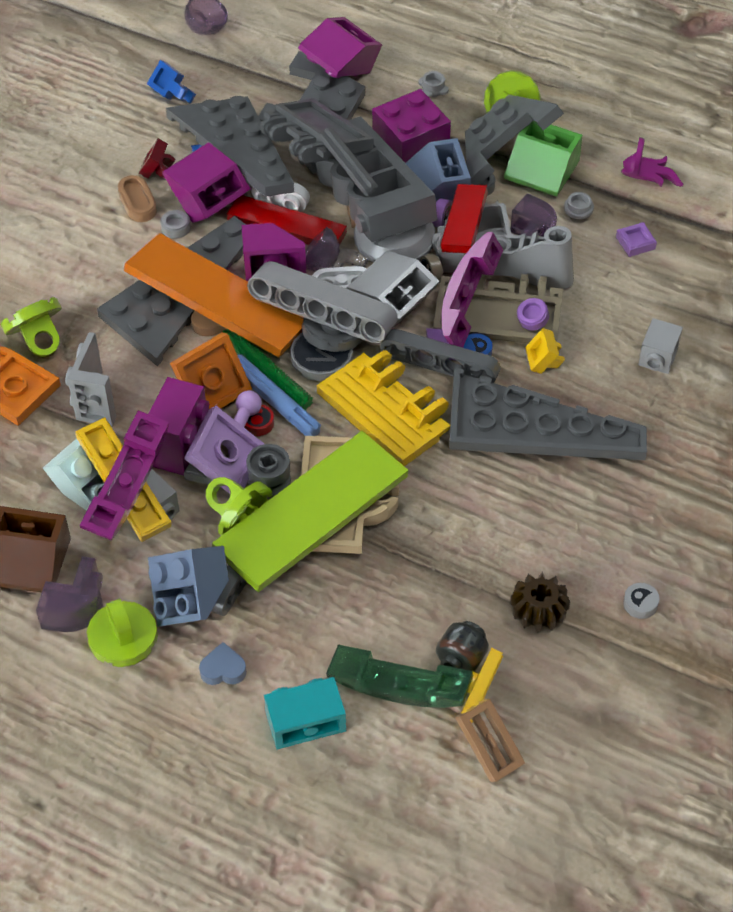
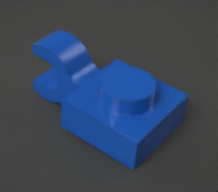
M162 60L159 61L147 82L151 88L164 98L170 100L174 95L178 99H184L191 104L196 96L195 92L181 84L184 75Z

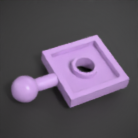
M250 390L241 392L236 399L238 411L234 419L217 406L209 409L184 459L211 480L226 477L236 481L245 488L248 482L247 456L253 448L264 444L244 428L249 416L259 412L262 405L260 396ZM221 444L227 447L230 458H226L222 454ZM227 485L221 487L226 492L231 494L230 489Z

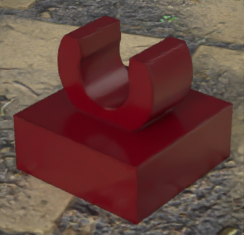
M159 138L156 140L146 154L138 174L149 179L155 171L158 176L165 178L162 172L172 166L176 160L172 155L164 154L168 143Z

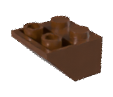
M0 506V587L53 594L71 540L66 515Z

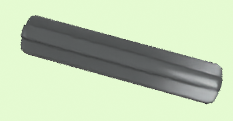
M327 127L322 131L319 136L322 142L363 194L370 196L378 188L376 182L333 128Z

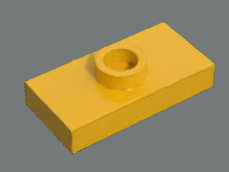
M491 648L479 674L472 671L463 690L469 693V696L460 714L467 712L469 708L478 705L480 701L484 700L503 658L502 652Z

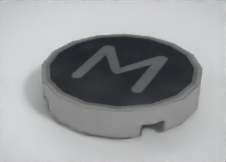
M303 332L295 338L290 349L292 366L296 371L298 369V371L302 372V376L310 380L323 381L353 360V349L337 352L319 349L311 345L304 338Z

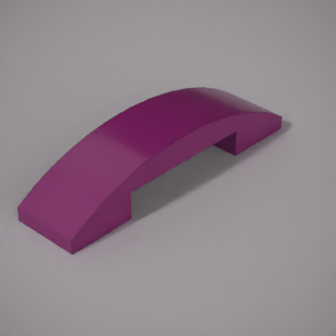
M493 232L485 233L468 250L455 269L448 284L443 300L441 322L443 335L451 345L463 348L471 330L465 314L482 274H494L503 253V248Z
M137 411L124 437V445L98 497L94 496L80 523V528L111 541L113 540L142 491L166 436L169 422L142 411Z

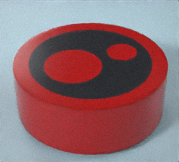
M261 405L257 414L249 416L244 428L254 436L268 434L274 428L273 411L268 406Z

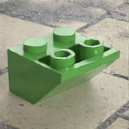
M532 121L519 132L504 179L557 197L580 161L583 135L554 125H550L543 131L535 121Z

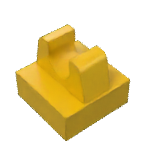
M542 328L525 347L531 371L542 374L546 368L557 369L565 361V357L559 356L558 351L562 346L559 342L555 341L553 331Z

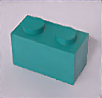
M334 677L327 679L316 678L304 685L292 688L281 687L264 695L265 712L276 750L347 731L346 712Z

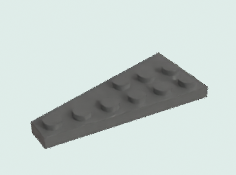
M233 96L230 99L218 101L205 100L202 103L166 108V117L171 122H179L180 129L185 133L191 132L194 134L196 142L201 146L209 142L235 162L241 173L245 175L246 182L265 197L294 193V181L269 135L266 136L261 133L260 123L262 122L248 96Z
M233 216L187 248L228 270L233 263L238 262L243 256L242 225L246 224ZM141 280L97 308L100 319L157 367L162 362L163 354L169 346L173 347L178 341V335L182 329L191 324V316L194 312L193 309Z
M454 367L450 450L646 460L647 427L611 415L606 417L588 413V408L576 405L575 408L559 404L560 399L515 385L505 387L492 383V378L481 375L480 378L465 374L464 369Z

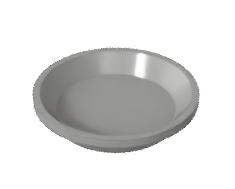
M431 222L371 242L355 226L354 241L359 252L372 262H375L386 251L411 257L419 261L421 256L427 255L433 248L432 239L433 234H435V228Z

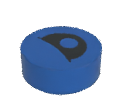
M478 333L468 335L463 348L492 356L493 344L490 338Z

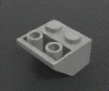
M386 251L346 289L392 306L398 316L397 323L392 328L394 329L429 296L439 283V280L417 259Z

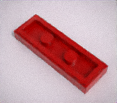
M457 185L441 242L442 252L467 253L474 245L488 194L487 185Z

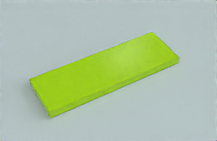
M360 431L212 542V547L224 546L226 563L259 593L406 479L409 470L365 432Z

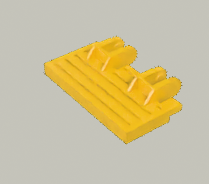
M387 350L380 351V353L372 358L363 353L317 384V394L358 430L365 432L405 467L438 443L440 437L450 430V425L442 418L438 419L449 407V402L442 397L422 410L435 396L434 389L426 386L417 393L412 394L401 383L396 381L404 374L406 367L403 363L396 361L393 365L391 364L386 368L392 360V354Z

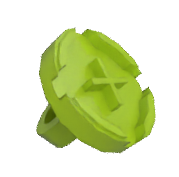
M509 70L499 73L490 81L485 90L484 106L488 113L495 102L508 95L540 100L541 95L538 85L529 75L521 71Z
M51 297L50 302L48 300H40L16 311L13 315V321L9 322L8 318H5L0 325L6 335L21 332L33 354L39 357H48L56 352L60 340L50 317L57 314L62 307L55 297ZM39 333L50 335L53 341L51 347L47 349L37 347L34 341L36 335Z
M226 477L213 479L206 489L207 503L222 516L218 525V533L221 536L268 501L267 497H272L273 495L271 489L261 481L254 482L243 488L236 481ZM227 485L231 492L230 498L226 503L221 504L217 499V492L220 487Z
M121 599L106 603V606L98 610L90 619L87 628L89 648L96 659L103 663L104 661L112 663V666L116 667L135 665L147 658L158 638L155 618L150 611L138 603L121 601Z

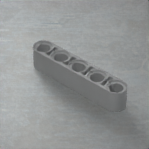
M265 262L247 283L248 291L259 301L371 343L383 341L398 320L395 309L387 303L276 262Z

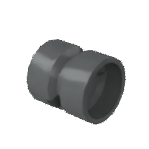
M263 444L251 450L246 460L248 485L261 481L271 489L272 497H274L291 484L290 459L284 448L275 444Z

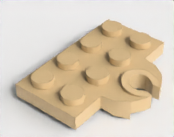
M305 436L301 476L351 438ZM395 486L387 493L392 497L386 500H377L312 552L362 554L364 526L380 524L388 520L398 508V498L393 496L399 495V486Z

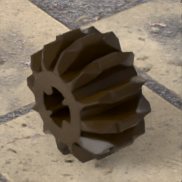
M543 571L536 579L528 573L527 577H525V582L517 581L513 595H511L510 605L513 608L514 619H522L524 629L534 625L537 633L542 629V626H546L552 631L556 623L563 624V621L566 619L567 610L570 608L566 585H558L557 576L549 580L545 579Z

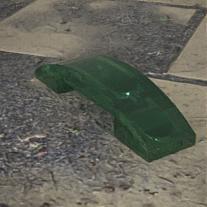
M339 644L326 672L327 678L334 677L337 683L369 696L400 704L431 708L463 706L474 676L473 671L438 665L436 671L376 660L373 659L372 653L369 650Z

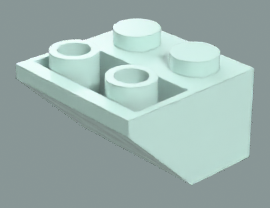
M77 438L43 467L62 494L86 511L94 496L98 497L104 485L102 478Z

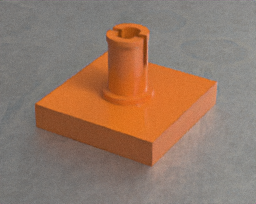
M220 333L170 363L178 380L204 386L206 401H209V409L214 406L221 409L236 400L241 392L252 390L227 333Z

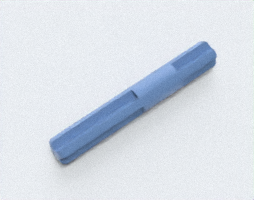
M238 354L241 365L254 391L305 436H315L320 433L321 424L248 359Z

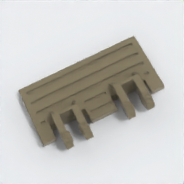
M482 274L465 314V318L471 326L468 335L478 333L493 340L529 343L541 329L532 331L523 328L517 317V309L523 301L529 298H538L545 302L549 311V320L542 328L553 331L555 341L557 342L563 289L550 287L549 297L545 296L547 276H540L537 286L538 296L526 294L529 285L528 274H521L519 293H514L515 283L489 281L488 290H484L486 275ZM441 276L433 329H442V306L451 279L450 276Z

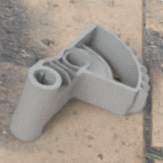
M498 200L495 204L485 202L478 228L479 233H477L475 243L485 233L493 232L503 248V253L493 275L513 276L520 279L521 274H528L529 283L538 286L540 276H547L546 289H550V287L566 289L573 284L572 235L568 228L563 226L551 227L546 230L544 237L538 236V231L532 233V236H526V233L513 235L510 230L505 204L499 203ZM445 220L444 226H439L438 232L433 234L432 244L436 256L442 264L443 272L454 273L466 253L442 252L441 242L447 220Z

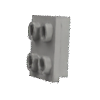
M89 332L84 343H80L78 346L77 359L73 367L70 366L66 373L65 382L69 386L71 394L70 405L74 408L76 420L94 423L105 417L110 426L113 427L117 417L110 378L107 375H103L96 333Z

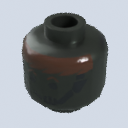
M470 621L457 622L448 627L437 644L436 653L441 661V666L447 672L454 675L459 673L471 674L472 671L478 668L485 657L489 644L485 631L480 626Z

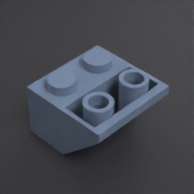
M458 138L429 142L406 162L408 167L435 194L436 202L440 198L453 201L458 184L471 185V177Z
M224 546L190 549L148 557L149 578L152 586L153 609L156 615L157 627L206 620L229 581Z

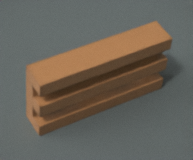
M490 698L480 701L478 705L472 706L467 712L455 717L490 782L499 781L525 764ZM484 711L511 760L509 764L506 763L496 741L480 715L481 712ZM470 719L473 720V722H474L476 728L478 729V731H479L481 737L483 738V740H484V742H485L487 748L489 749V751H490L492 757L494 758V760H495V762H496V764H497V766H498V768H499L498 771H497V769H496V767H495L493 761L491 760V758H490L488 752L486 751V749H485V747H484L482 741L480 740V738H479V736H478L476 730L474 729V727H473V725H472Z

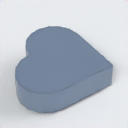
M224 642L203 658L199 665L201 679L209 685H216L221 682L232 685L238 684L243 681L247 673L243 658Z

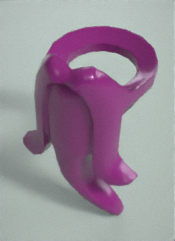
M639 137L637 152L623 161L624 168L621 170V173L631 178L655 182L660 187L663 185V179H667L676 186L682 187L684 183L672 169L664 167L667 163V156L662 159L642 157L645 139Z

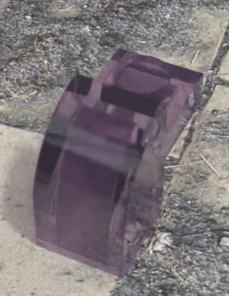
M527 193L512 210L510 230L516 235L526 233V236H532V233L538 231V236L544 237L546 230L557 226V214L554 208L544 200Z
M82 556L73 585L45 581L36 608L41 629L59 632L82 630L88 627L90 619L96 612L104 607L100 592L103 575L98 572L95 558Z

